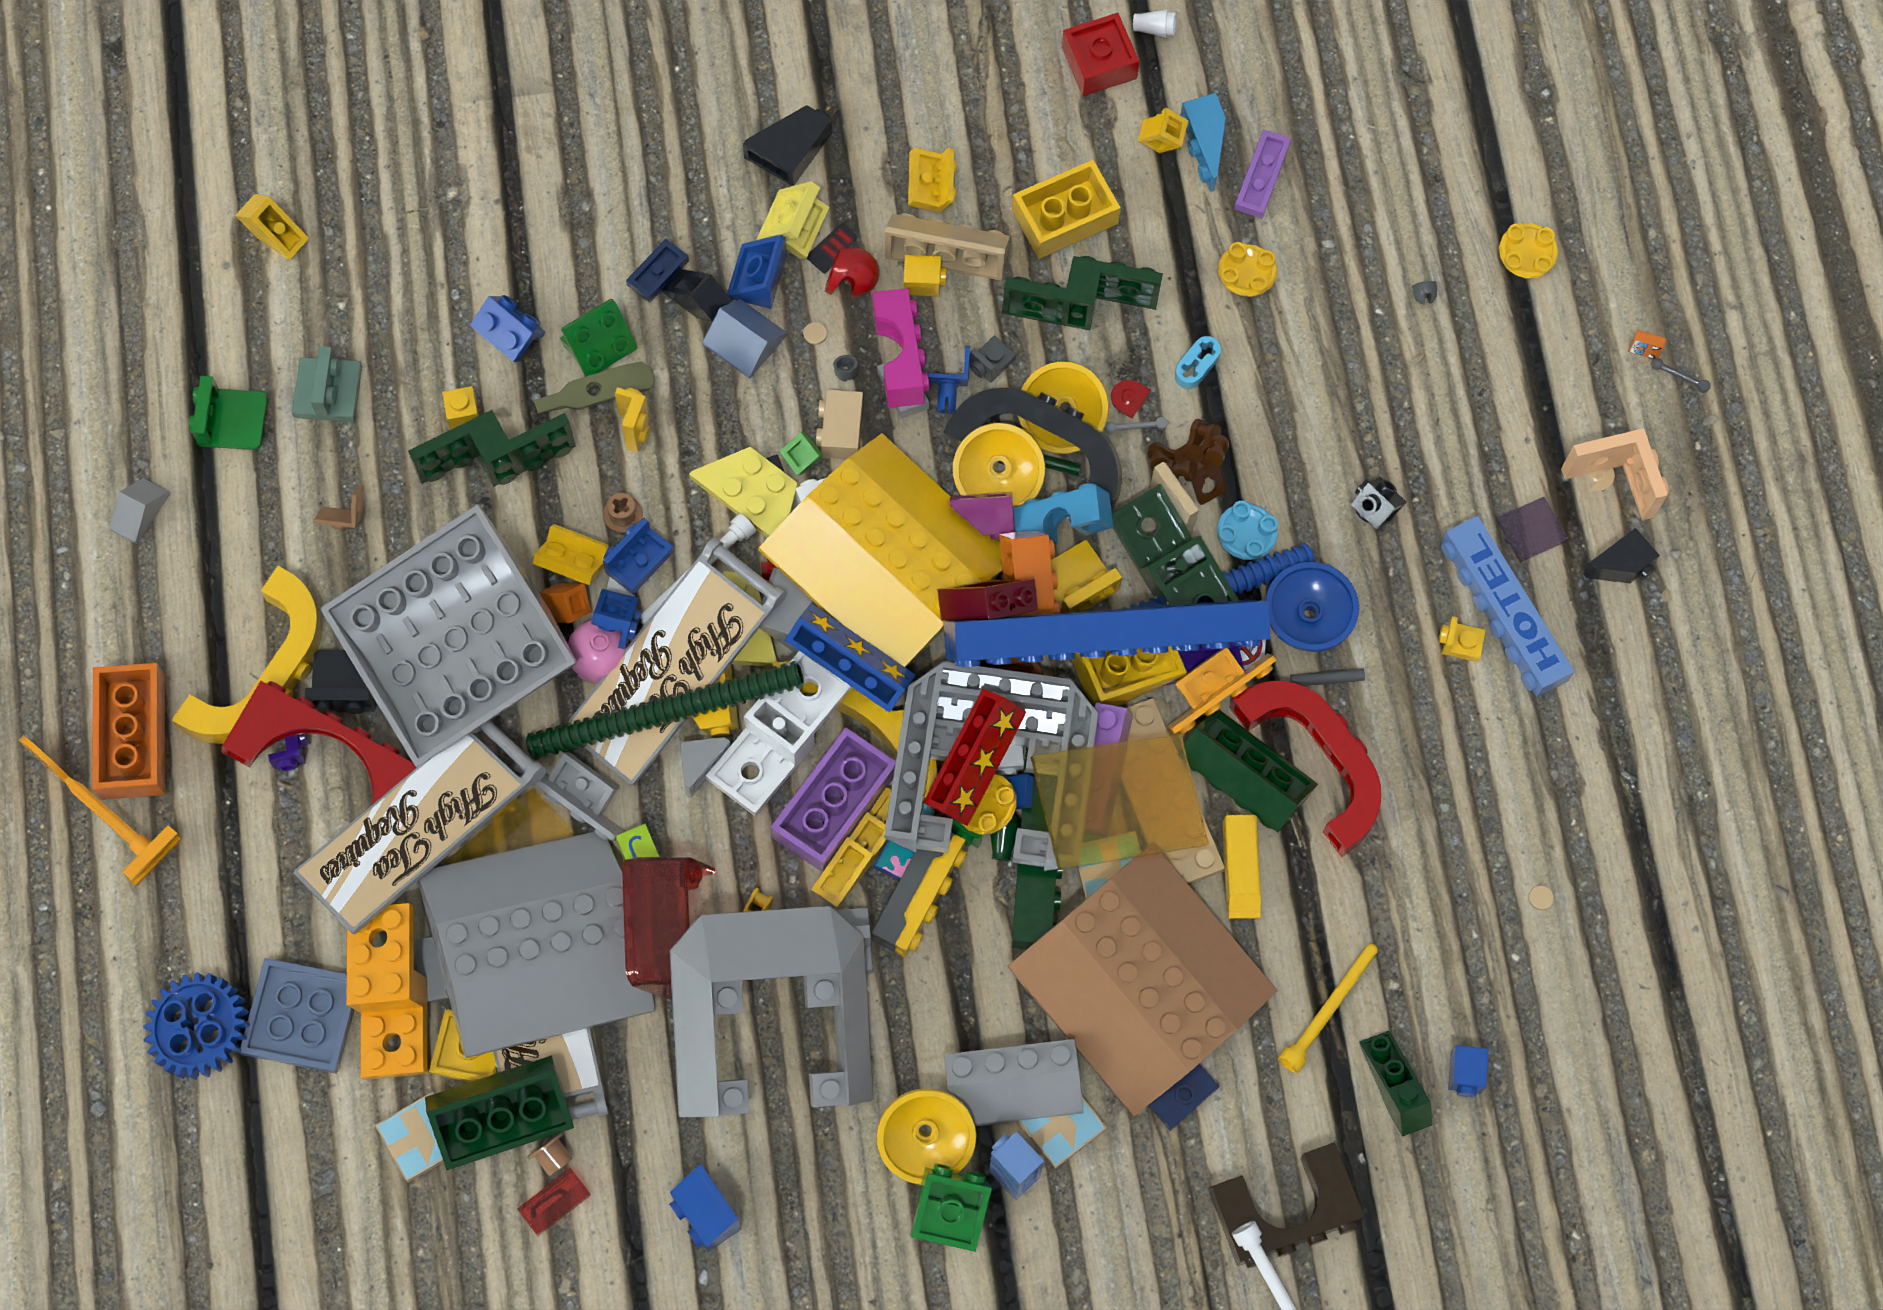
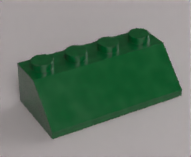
M1219 709L1209 715L1193 730L1177 754V757L1184 762L1186 767L1200 773L1209 780L1211 786L1225 792L1234 799V802L1240 808L1256 815L1265 827L1273 829L1277 833L1291 820L1318 785V783Z
M552 1055L425 1097L426 1113L446 1170L574 1128Z

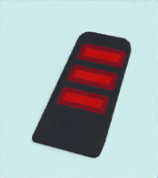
M840 224L809 252L806 259L825 274L832 268L839 249L849 248L856 240V234L845 224Z

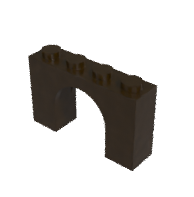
M1335 1142L1308 1151L1300 1158L1313 1190L1315 1203L1311 1218L1299 1227L1283 1229L1267 1223L1258 1214L1243 1175L1211 1186L1208 1192L1237 1266L1246 1264L1247 1269L1257 1266L1248 1250L1245 1251L1242 1246H1238L1232 1236L1234 1230L1251 1221L1256 1222L1262 1233L1260 1235L1262 1240L1260 1245L1265 1254L1268 1256L1277 1252L1278 1257H1283L1297 1251L1295 1245L1308 1242L1309 1246L1328 1240L1326 1234L1338 1230L1339 1234L1343 1235L1359 1228L1357 1223L1361 1222L1364 1214Z

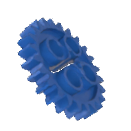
M196 972L193 980L189 976L183 975L181 985L174 980L170 981L172 990L168 992L161 988L160 993L163 999L161 1001L152 999V1004L157 1008L155 1012L149 1011L145 1014L152 1018V1023L143 1025L144 1029L151 1032L150 1035L144 1038V1042L153 1045L147 1051L148 1054L156 1057L154 1062L157 1065L165 1066L164 1071L170 1074L175 1072V1075L182 1079L188 1074V1077L197 1080L199 1072L208 1078L211 1074V1067L221 1072V1061L225 1060L232 1063L231 1051H242L236 1045L237 1041L247 1040V1037L240 1033L241 1029L247 1028L250 1025L241 1019L249 1013L244 1007H239L245 1001L244 998L236 995L237 988L232 985L228 986V982L221 977L217 980V977L210 973L205 978L202 974ZM213 999L212 1007L204 1012L207 1002ZM182 1009L181 1017L174 1022L175 1014ZM219 1030L217 1039L210 1043L211 1035ZM188 1040L187 1048L180 1053L181 1044Z

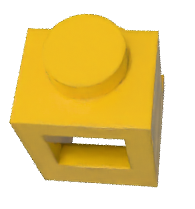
M1164 108L1162 114H1157L1154 117L1143 120L1138 142L1159 154L1180 148L1183 144L1189 120L1168 108Z

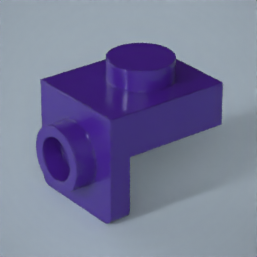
M307 734L285 738L286 751L268 754L270 764L279 771H291L296 769L297 765L306 764L304 747H308Z

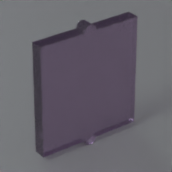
M1545 497L1499 516L1496 519L1506 536L1505 542L1511 545L1520 563L1568 541V537L1558 522L1559 516L1554 515Z

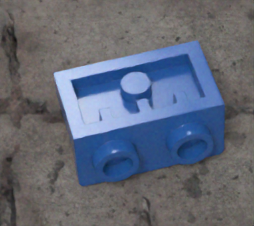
M605 589L601 590L591 624L597 625L604 631L622 632L618 648L624 649L627 639L634 640L642 611L636 609L638 598Z

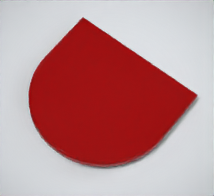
M1124 380L1113 387L1111 402L1118 411L1133 418L1151 390L1136 381Z

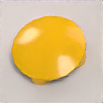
M1534 223L1513 224L1501 238L1499 245L1500 259L1506 269L1516 276L1526 279L1539 278L1547 274L1556 264L1558 247L1555 233L1549 227H1543Z
M1242 242L1231 244L1229 250L1222 255L1218 264V275L1222 284L1229 291L1239 296L1252 297L1263 294L1272 287L1277 277L1275 254L1256 245L1243 244Z
M995 774L969 825H962L969 831L980 835L992 834L1003 829L1010 822L1016 810L1017 795L1012 784L1003 776Z

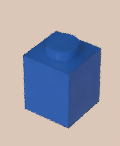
M1456 1045L1450 1053L1448 1090L1457 1091V1095L1462 1097H1476L1477 1093L1481 1094L1486 1088L1489 1049Z

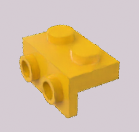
M914 147L909 152L908 206L941 213L954 202L956 197L954 174L957 168V162L954 160V149L947 148L940 154Z
M617 388L615 398L619 416L624 418L621 426L626 449L638 452L641 443L645 444L651 430V426H648L650 417L646 396L633 388H626V390Z

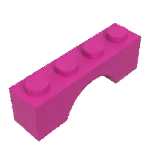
M908 288L872 292L873 314L877 335L894 340L902 348L897 358L883 365L888 408L924 404V392L929 391L928 374L921 371V367L925 366L924 349H918L917 342H921L920 324H914L913 318L918 317L916 300H910Z

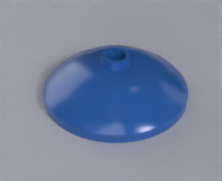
M1302 562L1284 569L1272 581L1265 601L1269 602L1270 627L1273 632L1287 645L1307 652L1326 651L1341 644L1352 633L1359 615L1358 596L1349 579L1334 567L1319 562ZM1310 610L1315 616L1308 618L1304 612Z

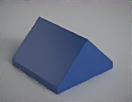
M777 235L741 245L727 292L731 300L737 301L741 299L748 304L772 309L787 258L786 237Z

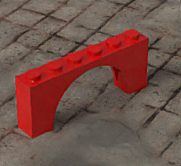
M263 681L259 682L223 743L221 751L223 754L250 768L262 752L282 739L301 734H317L333 738L349 747L364 764L372 786V805L416 769L411 759L407 760L398 755L400 751L385 742L382 745L370 740L371 735L357 727H354L352 730L342 725L343 720L335 714L326 712L324 715L313 709L315 705L300 696L297 699L285 694L286 689L273 681H269L268 684Z

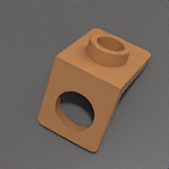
M359 484L353 492L351 510L322 507L315 517V523L327 524L335 529L356 528L363 517L364 485Z

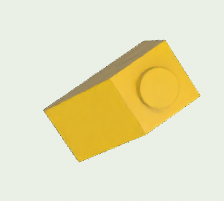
M254 194L235 215L255 237L287 260H290L309 239L270 196Z

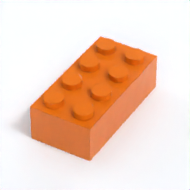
M157 663L93 667L92 789L101 800L165 795V674Z

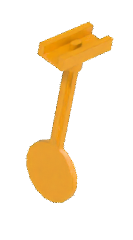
M24 735L19 739L20 743L32 755L67 784L71 792L129 844V849L137 857L122 873L135 886L182 840L178 833L169 825L152 842L143 834L138 835L83 784L70 778L32 741Z

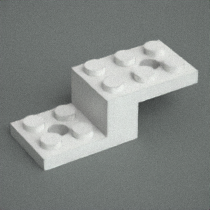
M800 651L790 662L796 661L800 665L804 684L808 682L814 683L818 687L817 693L809 697L804 696L800 689L794 687L793 691L788 692L786 689L783 694L775 692L772 697L765 695L764 699H758L744 716L746 728L706 774V779L755 817L815 746V732L853 688ZM748 765H754L760 772L755 779L750 780L742 776L743 768Z

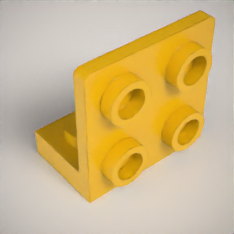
M1087 540L1080 542L1051 560L1052 571L1056 572L1058 581L1057 589L1053 590L1054 602H1058L1062 613L1086 611L1120 591L1122 576L1116 568L1111 571L1107 570Z

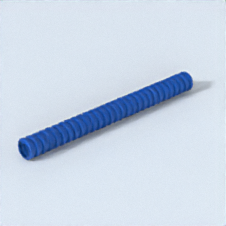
M1303 542L1300 544V547L1292 546L1290 551L1284 549L1282 554L1275 552L1273 557L1267 555L1264 557V560L1259 558L1256 559L1254 564L1250 561L1246 564V567L1239 565L1237 570L1231 568L1229 573L1225 571L1222 573L1233 592L1241 595L1243 590L1249 592L1252 590V587L1258 589L1262 583L1265 586L1269 585L1270 581H1273L1280 572L1294 564L1315 562L1310 546ZM1158 595L1157 599L1150 597L1148 602L1142 600L1139 602V605L1131 604L1130 608L1167 606L1163 597ZM1202 596L1198 599L1197 604L1212 602L1208 597Z

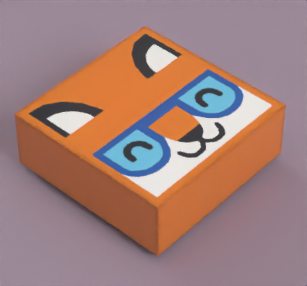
M1637 330L1630 342L1628 352L1650 359L1659 358L1664 349L1666 339Z

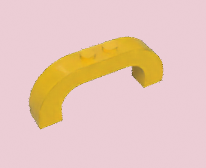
M276 567L261 589V593L268 603L289 615L290 630L287 638L249 694L240 702L227 707H215L189 694L172 719L178 730L203 742L223 744L260 681L267 684L269 681H273L286 689L285 694L293 697V689L297 683L303 681L309 674L314 653L318 651L321 642V617L307 587L294 574L284 568Z

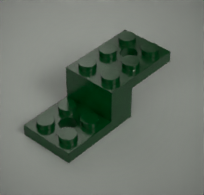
M1073 256L1067 288H1061L1055 283L1040 284L1031 282L1024 277H1006L1002 314L1090 331L1097 299L1156 310L1163 273L1156 272L1148 267L1140 269L1128 267L1121 262L1107 263L1097 261L1090 256Z
M490 410L408 450V453L422 484L427 481H437L446 472L454 468H463L477 457L492 486L495 487L499 484L505 485L512 482L517 475L527 470L534 471L539 469L544 462L554 457L560 458L567 455L576 445L570 422L565 413L508 440L494 412Z
M1161 484L1112 512L1115 533L1152 595H1161L1167 606L1197 604L1198 599L1202 596L1208 597L1212 603L1239 601L1200 535L1191 537ZM1145 518L1153 519L1157 525L1156 532L1153 535H1146L1141 529V523Z

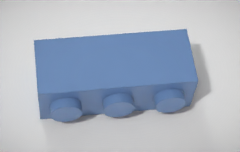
M1016 1131L1011 1137L1007 1134L1003 1135L992 1146L993 1151L991 1152L992 1157L990 1158L989 1172L1015 1200L1040 1178L1044 1165V1160Z

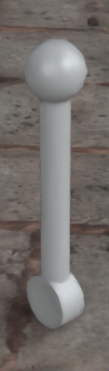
M1159 417L1156 421L1124 424L1107 422L1104 428L1109 434L1114 433L1116 430L1152 427L1164 430L1168 425V421L1164 417Z

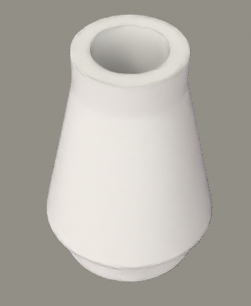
M1169 9L1134 14L1133 31L1163 38L1175 36L1176 12H1169Z

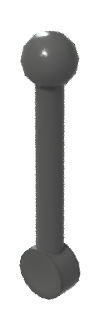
M1660 358L1653 359L1651 363L1653 369H1662L1697 386L1701 393H1706L1711 388L1708 380L1699 381L1663 364Z

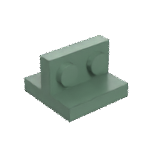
M319 346L317 358L300 357L292 408L293 417L355 422L362 372L361 362L339 360L335 358L331 347Z

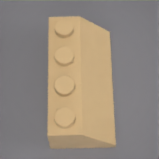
M892 213L885 230V259L905 262V255L941 256V267L947 268L946 270L1002 281L1009 252L1010 236L1004 235L997 230L982 231L970 225L956 226L946 224L939 219L924 220L907 213L900 215Z

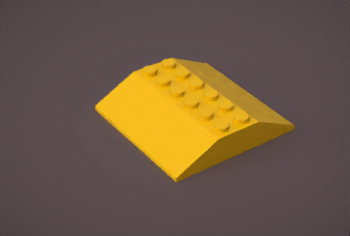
M883 433L839 465L803 499L758 549L826 614L905 668L944 631L937 589L994 580L1002 572L1000 542L997 539H991L990 535L981 534L950 506L951 496Z

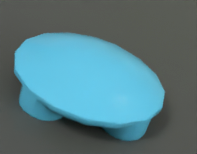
M1237 501L1220 516L1217 525L1218 540L1222 547L1234 557L1243 560L1258 559L1267 555L1275 546L1278 536V521L1262 507L1246 501Z

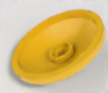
M1072 362L1047 364L1031 374L1021 389L1037 396L1043 392L1057 399L1055 405L1060 408L1065 402L1070 403L1072 408L1084 413L1083 420L1096 426L1101 431H1103L1107 423L1109 400L1105 387L1091 370L1082 365ZM1018 416L1022 429L1036 440L1040 448L1060 454L1074 453L1081 450L1074 444Z
M990 423L976 428L962 440L954 456L953 478L960 495L1012 492L1014 508L1024 505V502L1027 500L1035 499L1044 481L1045 461L1038 443L1028 432L1012 424ZM1002 461L1005 464V469L1000 472L996 471L993 467L994 463Z
M916 1089L897 1097L885 1109L877 1127L878 1151L885 1165L899 1178L920 1185L925 1167L933 1169L936 1163L950 1166L953 1168V1173L958 1174L972 1157L976 1143L975 1125L967 1107L955 1096L938 1089ZM922 1125H929L931 1127L930 1131L926 1133L921 1132L919 1128Z

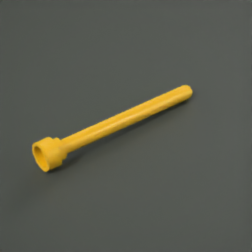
M1368 944L1297 1043L1291 1044L1290 1047H1285L1277 1059L1289 1071L1299 1074L1306 1064L1305 1058L1307 1057L1306 1051L1377 954L1378 948L1375 944Z

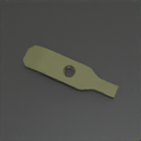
M643 362L630 363L570 381L560 392L536 399L534 404L538 415L564 408L581 410L616 399L615 391L617 388L624 390L626 388H633L640 392L648 391L654 384L655 379L650 366ZM594 387L601 390L598 395L592 396L589 394L590 389Z

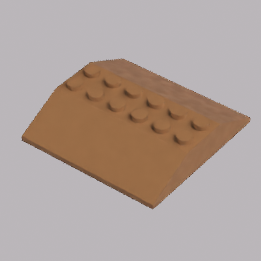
M1153 842L1007 966L1068 1040L1075 1039L1077 1051L1133 1117L1193 1070L1234 1034L1278 991Z

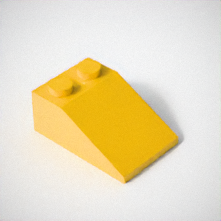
M1168 646V652L1166 653L1142 652L1141 648H1138L1137 655H1111L1110 650L1106 651V657L1087 658L1080 657V653H1074L1075 659H1071L1086 696L1094 708L1096 703L1112 706L1125 704L1187 673L1178 650H1172V646Z

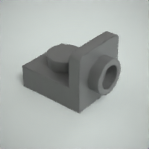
M995 335L978 351L974 348L969 355V364L973 373L979 378H986L990 383L1016 360V354Z

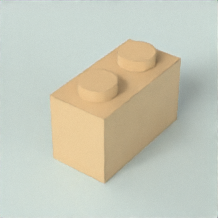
M826 389V398L819 401L818 418L824 419L823 428H817L816 446L821 447L822 458L847 459L859 450L863 392Z

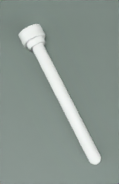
M739 513L730 521L729 532L720 541L723 542V547L728 550L737 540L741 542L743 539L747 540L756 532V529L743 514ZM714 557L710 560L709 564L712 565L718 558ZM687 571L641 613L639 620L641 624L645 625Z
M1248 1222L1234 1230L1232 1236L1237 1245L1250 1252L1281 1310H1297L1260 1245L1262 1242L1260 1235L1262 1233L1256 1222Z

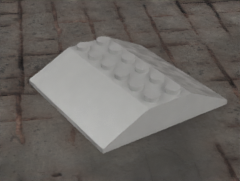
M478 504L320 608L416 768L577 664L551 611L517 557Z
M595 832L432 868L418 880L465 1058L655 1011L643 939L626 880L608 840L600 838Z

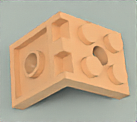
M1644 428L1573 445L1561 468L1564 478L1569 479L1623 466L1642 520L1654 518L1669 493L1668 482L1664 476L1661 477L1658 469L1659 459L1655 449H1651Z

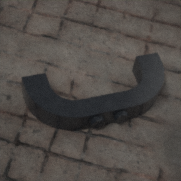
M992 388L979 392L967 399L950 418L944 433L961 442L976 428L989 424L1000 415L1011 413L1074 444L1083 451L1088 459L1090 466L1088 483L1096 484L1110 494L1111 511H1113L1119 499L1122 486V468L1119 456L1109 438L1096 426L1083 420L1084 413L1068 406L1064 410L1055 405L1057 399L1043 392L1037 396L1020 389Z

